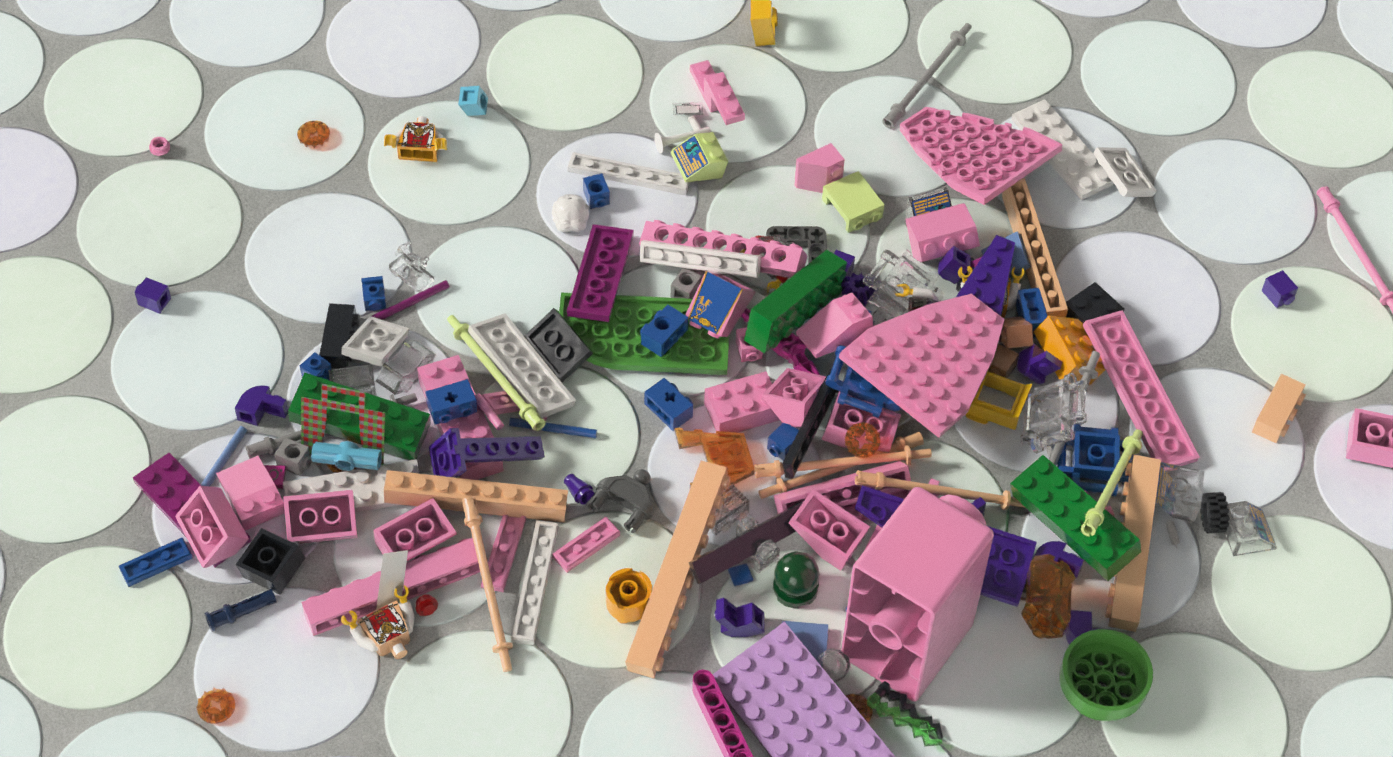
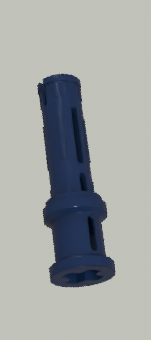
M269 589L233 605L224 604L223 608L211 613L207 611L204 615L211 632H214L217 627L227 623L233 624L237 618L277 603L272 589Z

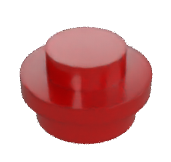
M429 594L420 596L415 603V610L420 616H429L438 608L436 598Z

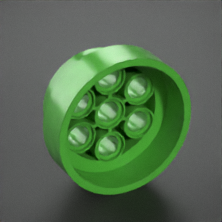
M1097 629L1081 634L1070 643L1060 666L1059 681L1066 699L1084 716L1099 721L1119 720L1135 713L1145 702L1153 681V667L1147 652L1136 640L1115 630ZM1096 662H1102L1104 665H1099ZM1077 672H1082L1085 676H1081ZM1117 672H1122L1126 676H1121ZM1101 682V683L1106 684L1107 686H1106V687H1103V686L1099 685L1098 683ZM1080 693H1084V694H1086L1088 697H1084V696H1082ZM1120 693H1124V694H1126L1128 697H1127V698H1126V697H1122V696L1120 695Z

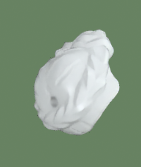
M566 194L554 202L552 215L557 230L562 232H580L586 228V221L589 218L590 212L589 206L581 196Z

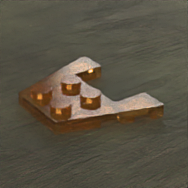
M675 428L679 449L702 445L706 462L727 467L728 476L730 477L729 487L755 474L744 433L724 431L706 433L700 429L683 431V428Z

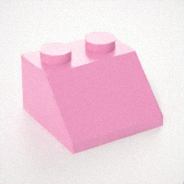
M832 143L796 159L794 184L796 188L823 193V186L843 178L845 159Z

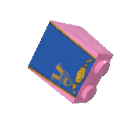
M706 271L686 313L688 320H690L689 324L698 329L703 327L709 330L708 334L719 339L720 336L728 337L756 291L721 273Z

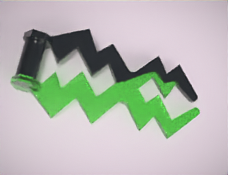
M884 681L868 697L867 706L871 709L876 708L879 718L892 716L895 727L910 726L914 738L922 737L924 747L941 745L943 734L940 723H933L932 716L919 717L915 704L907 703V694L891 690L890 684ZM888 695V702L898 700L899 706L888 708V702L881 703V698ZM900 711H909L910 717H901ZM926 724L927 729H921L920 725ZM935 731L939 740L929 739L928 733Z

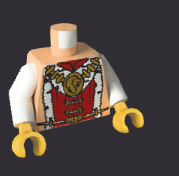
M403 585L405 589L404 596H399L397 589H394L395 597L400 599L399 604L396 600L358 620L357 614L351 610L349 611L352 616L351 622H348L344 615L341 617L342 623L351 627L350 632L360 647L371 652H377L380 656H385L392 652L397 660L407 655L408 651L404 645L410 642L409 635L413 632L415 616L410 600L406 598L409 590L405 585Z

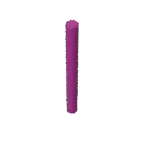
M447 280L442 281L371 317L383 320L450 288Z

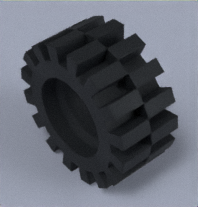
M1223 492L1203 493L1200 502V513L1202 515L1201 520L1203 521L1204 531L1207 534L1226 532L1228 530L1227 527H1229V509H1227L1228 501H1226V496H1224Z

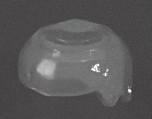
M827 649L817 657V662L836 685H842L849 679L852 672L849 657L843 651Z

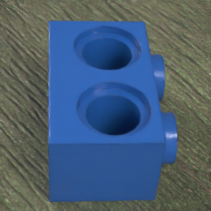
M1040 289L1018 290L1015 304L1018 317H1023L1032 324L1033 338H1037L1034 331L1047 318Z

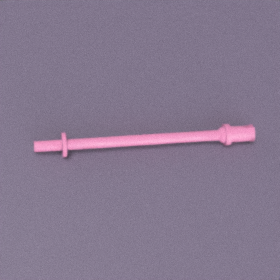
M1328 186L1321 187L1317 191V195L1324 204L1325 212L1332 213L1382 295L1380 303L1388 305L1393 313V291H1389L1340 212L1339 200L1334 198Z

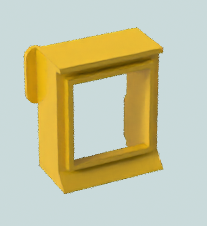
M751 0L750 21L756 46L775 45V27L778 26L777 9L772 7V1Z
M987 372L965 416L967 419L981 424H987L990 421L1016 430L1024 404L1030 397L1032 384L1025 385ZM985 385L1015 397L1016 399L1011 411L978 400L983 386Z

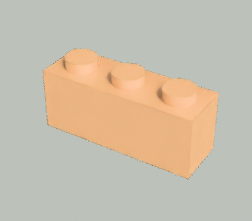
M1281 374L1255 422L1252 433L1274 443H1277L1280 436L1285 437L1290 426L1287 424L1288 420H1294L1298 411L1295 407L1296 405L1301 406L1306 396L1303 393L1306 384Z

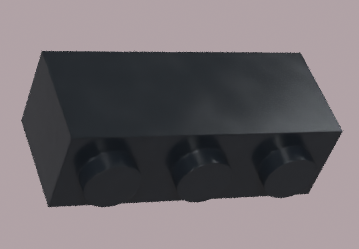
M329 303L319 355L331 364V369L347 370L349 361L353 360L348 356L342 355V347L356 332L355 326H359L360 315L356 314L355 305Z

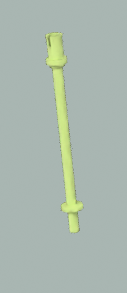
M450 315L447 321L455 329L453 332L454 338L456 340H464L519 407L520 417L526 420L534 431L541 430L545 426V421L536 412V407L533 404H527L471 337L468 332L469 325L466 323L461 324L454 315Z
M1136 429L1132 436L1124 439L1122 443L1124 452L1095 508L1089 509L1086 513V520L1081 526V532L1084 535L1090 536L1091 534L1093 536L1098 526L1103 523V511L1132 454L1139 453L1142 448L1140 439L1143 433L1141 430Z

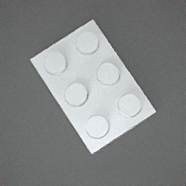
M1096 148L1093 154L1123 197L1154 196L1157 190L1127 148Z
M369 316L343 345L342 355L382 367L407 338L409 328Z

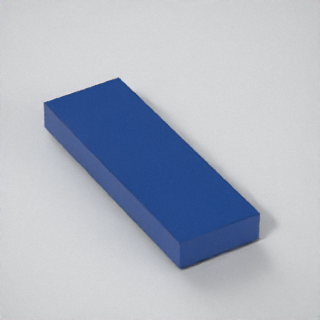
M182 537L125 562L118 567L127 586L130 587L192 559V554Z

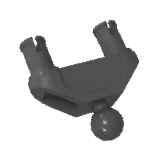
M639 469L634 473L633 479L627 475L604 478L597 484L596 492L587 501L586 506L590 510L595 507L593 512H598L607 499L615 501L633 511V514L624 523V527L627 531L633 528L631 533H636L644 520L650 519L653 515L652 504L646 489L651 476L647 470Z

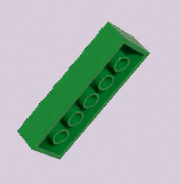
M825 250L751 309L744 341L764 354L771 348L774 349L783 338H788L793 330L800 328L809 317L812 318L819 309L824 308L830 300L840 295L842 291L841 284L846 276L847 262L832 252Z
M304 372L288 409L289 420L301 425V397L321 400L322 384L353 390L357 389ZM328 391V400L359 406L358 396ZM365 392V409L385 412L384 453L408 461L417 459L431 425L430 414ZM327 408L325 433L362 445L359 414Z
M1044 455L1039 457L1010 483L1012 496L1063 542L1067 543L1072 550L1107 581L1112 579L1141 553L1140 539L1106 509L1103 511L1104 521L1098 526L1093 536L1091 534L1086 536L1081 532V526L1086 520L1087 511L1095 508L1097 501Z

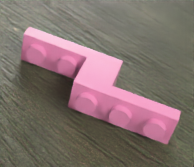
M709 60L690 65V72L710 112L719 111L726 125L745 120V113L724 72L715 74Z

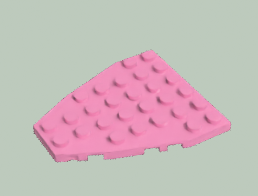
M925 107L900 123L901 133L917 155L952 189L983 205L1062 151L1061 143L1030 128L1024 127L1023 131L1012 129V124L1010 123L996 125L994 124V119L969 113H962L961 117L950 115V110Z
M968 294L925 305L870 327L842 350L839 358L940 438L968 413L971 403L993 361L1004 318L973 294Z

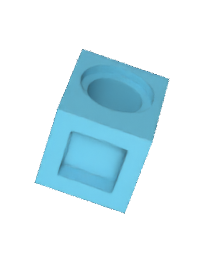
M461 87L458 105L467 116L486 115L488 96L481 87Z

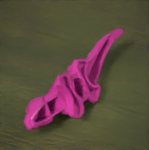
M748 308L741 315L746 323L749 321L751 312ZM793 333L788 338H783L774 349L772 348L777 355L788 360L795 370L820 375L814 363L808 360L804 354L807 347Z

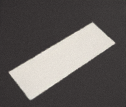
M408 550L383 553L376 610L396 600L398 604L400 603V599L394 595V589L396 588L397 594L402 596Z

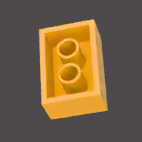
M1049 315L1034 331V334L1044 352L1048 351L1062 361L1061 369L1055 371L1060 382L1079 384L1083 376L1079 373V369L1082 366H1087L1092 351L1096 350L1083 327V323L1079 319ZM1099 357L1095 367L1098 377L1106 370L1102 364L1101 357ZM1097 378L1091 379L1089 385H1091Z

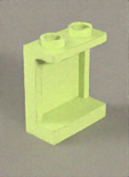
M859 171L823 186L822 200L826 205L832 203L846 221L848 233L859 230L869 223L877 222L883 217L884 203Z

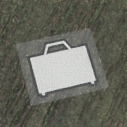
M702 102L672 103L673 115H704Z

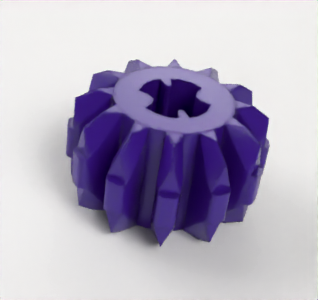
M862 272L859 275L852 273L851 277L846 276L841 285L842 296L853 293L864 307H866L867 303L872 304L877 295L875 280H871L870 275L863 276Z

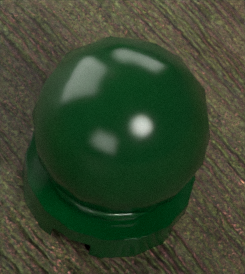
M794 551L785 554L777 562L774 570L773 590L777 600L784 606L794 609L807 603L810 605L816 599L819 589L820 572L815 559L807 553Z

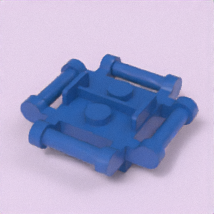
M842 345L837 346L835 351L836 358L831 373L825 381L828 387L840 391L837 403L841 405L845 403L872 413V416L879 418L883 407L892 411H899L900 406L890 398H887L885 394L850 366L847 367L843 381L838 378L843 365L839 354L846 347Z
M1073 424L1072 435H1068L1057 467L1068 477H1072V480L1084 491L1102 493L1106 484L1080 482V478L1109 481L1120 460V451L1124 452L1122 447L1124 440H1120L1118 428L1102 429ZM1068 445L1073 446L1072 467L1066 466V446ZM1133 454L1129 460L1130 463L1132 462ZM1126 468L1119 480L1122 484L1129 480V476L1125 475ZM1118 484L1111 496H1117Z

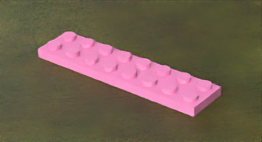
M1123 310L1086 320L1083 327L1095 350L1100 353L1102 364L1135 428L1142 431L1141 439L1150 457L1160 459V467L1165 471L1197 462L1200 457Z

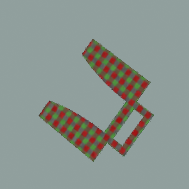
M322 384L321 400L301 397V444L309 447L310 455H312L313 444L315 442H323L328 408L359 414L362 448L381 450V465H384L385 412L365 409V392ZM328 391L358 396L359 406L328 400Z

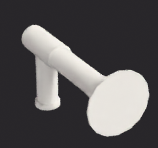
M692 115L688 118V122L693 127V131L669 137H663L659 133H655V145L658 152L662 153L664 147L670 144L686 141L694 134L709 133L711 129L710 127L701 128L696 116Z

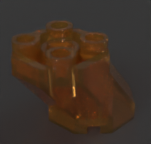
M1051 554L1035 556L1031 561L1027 572L1026 603L1021 612L1033 635L1039 639L1044 637L1047 639L1062 638L1071 620V591L1076 577L1066 562L1062 560L1059 563L1054 561L1055 557Z

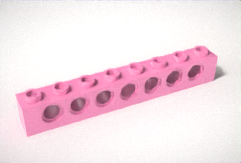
M660 220L645 222L639 242L640 246L642 240L693 247H700L702 243L707 242L704 247L700 248L720 250L722 246L727 245L723 251L740 253L742 249H746L745 254L760 255L766 252V255L761 258L760 272L789 278L805 267L808 257L802 247L796 244L786 246L778 241L763 242L756 237L746 239L738 234H731L729 236L717 230L707 232L699 227H692L690 229L677 223L667 225ZM665 235H669L667 239L662 240ZM685 238H688L684 244H681ZM786 256L783 261L778 262L780 257Z

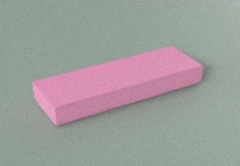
M604 517L554 552L553 558L568 573L619 537L620 531L607 517Z

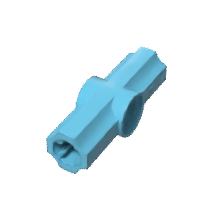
M343 441L339 445L315 442L312 447L311 459L312 462L333 464L345 471L353 470L354 467L378 470L382 462V451L361 448L349 441Z

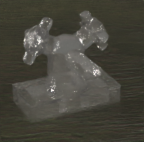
M407 242L401 244L397 251H395L396 256L399 253L402 255L389 264V270L392 272V275L399 277L416 292L420 293L434 283V276L426 271L429 257L422 258L419 254L411 253L408 247L412 244Z

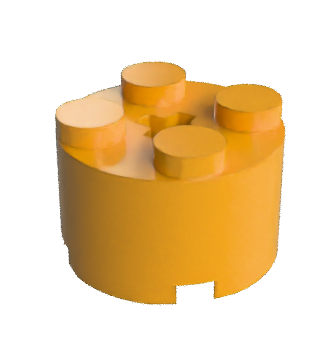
M632 568L620 569L610 576L606 585V607L618 622L625 624L642 619L652 592V584L649 577L641 571H633Z

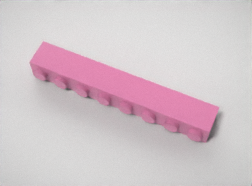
M473 538L463 539L457 544L442 547L436 552L420 555L415 560L407 562L404 585L409 590L406 597L407 600L480 573ZM381 571L374 573L370 577L354 580L346 586L333 588L325 594L312 596L306 601L301 602L313 636L344 625L341 621L343 615L348 622H351L352 616L349 613L351 610L357 614V619L376 611ZM403 587L402 596H404V594H405V589H404V587Z

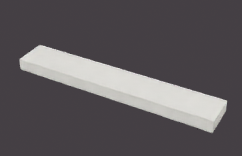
M576 152L572 153L567 167V172L586 176L603 173L606 180L685 196L690 182L684 181L680 173Z
M642 240L640 246V262L754 278L760 277V255Z
M536 520L511 643L535 645L559 523Z

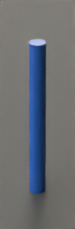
M510 417L509 426L532 429L526 420ZM545 422V426L541 429V431L589 438L597 437L596 429Z

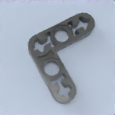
M772 226L766 232V236L783 245L790 246V244H796L801 247H807L808 264L818 257L812 254L813 251L818 250L823 253L827 250L826 231L821 227ZM793 234H799L801 238L795 240L792 239L790 236ZM815 235H818L819 243H815Z

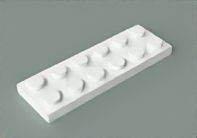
M1045 99L1012 114L1011 120L1021 131H1023L1024 127H1027L1062 144V151L1048 160V162L1081 200L1115 185L1108 177L1104 168L1098 163L1095 155Z
M506 313L469 326L468 332L523 400L527 404H533L536 407V412L541 418L575 406V398Z
M417 459L381 465L378 470L362 468L283 482L285 496L353 490L355 513L398 506L400 504L384 503V485L387 470L419 474Z

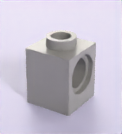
M682 268L671 284L670 298L693 299L702 281V276L693 270Z
M286 437L274 454L278 466H285L287 471L301 476L305 469L309 468L312 462L308 446Z

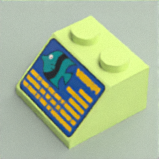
M713 132L694 134L671 150V155L685 182L720 179L723 177L728 164V160Z

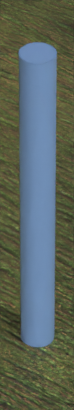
M240 426L201 483V486L210 487L217 477L216 473L222 470L246 434L247 429Z

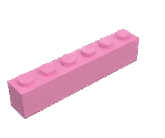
M901 461L862 471L875 474L882 472L886 478L911 481L908 465ZM853 473L774 495L777 514L799 502H804L813 489L840 507L856 503L862 485H855V476L858 475ZM883 487L878 491L889 494L903 489Z

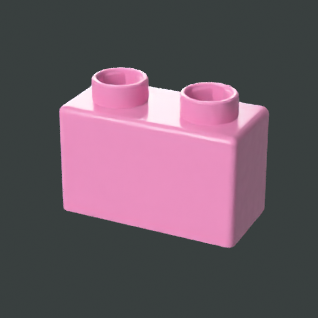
M914 487L853 565L841 656L880 682L886 681L896 692L907 694V698L914 702L919 700L974 624L994 533L991 528L986 526L982 513L973 504L955 495L948 494L938 498L921 487Z

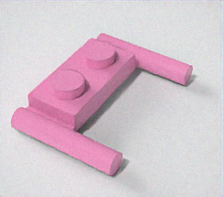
M505 391L482 395L477 393L474 395L476 404L497 430L504 427L503 422L497 415L520 411L519 407Z

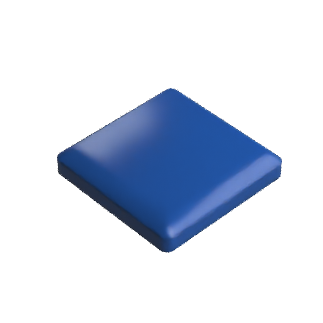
M747 563L728 569L734 586L753 581Z

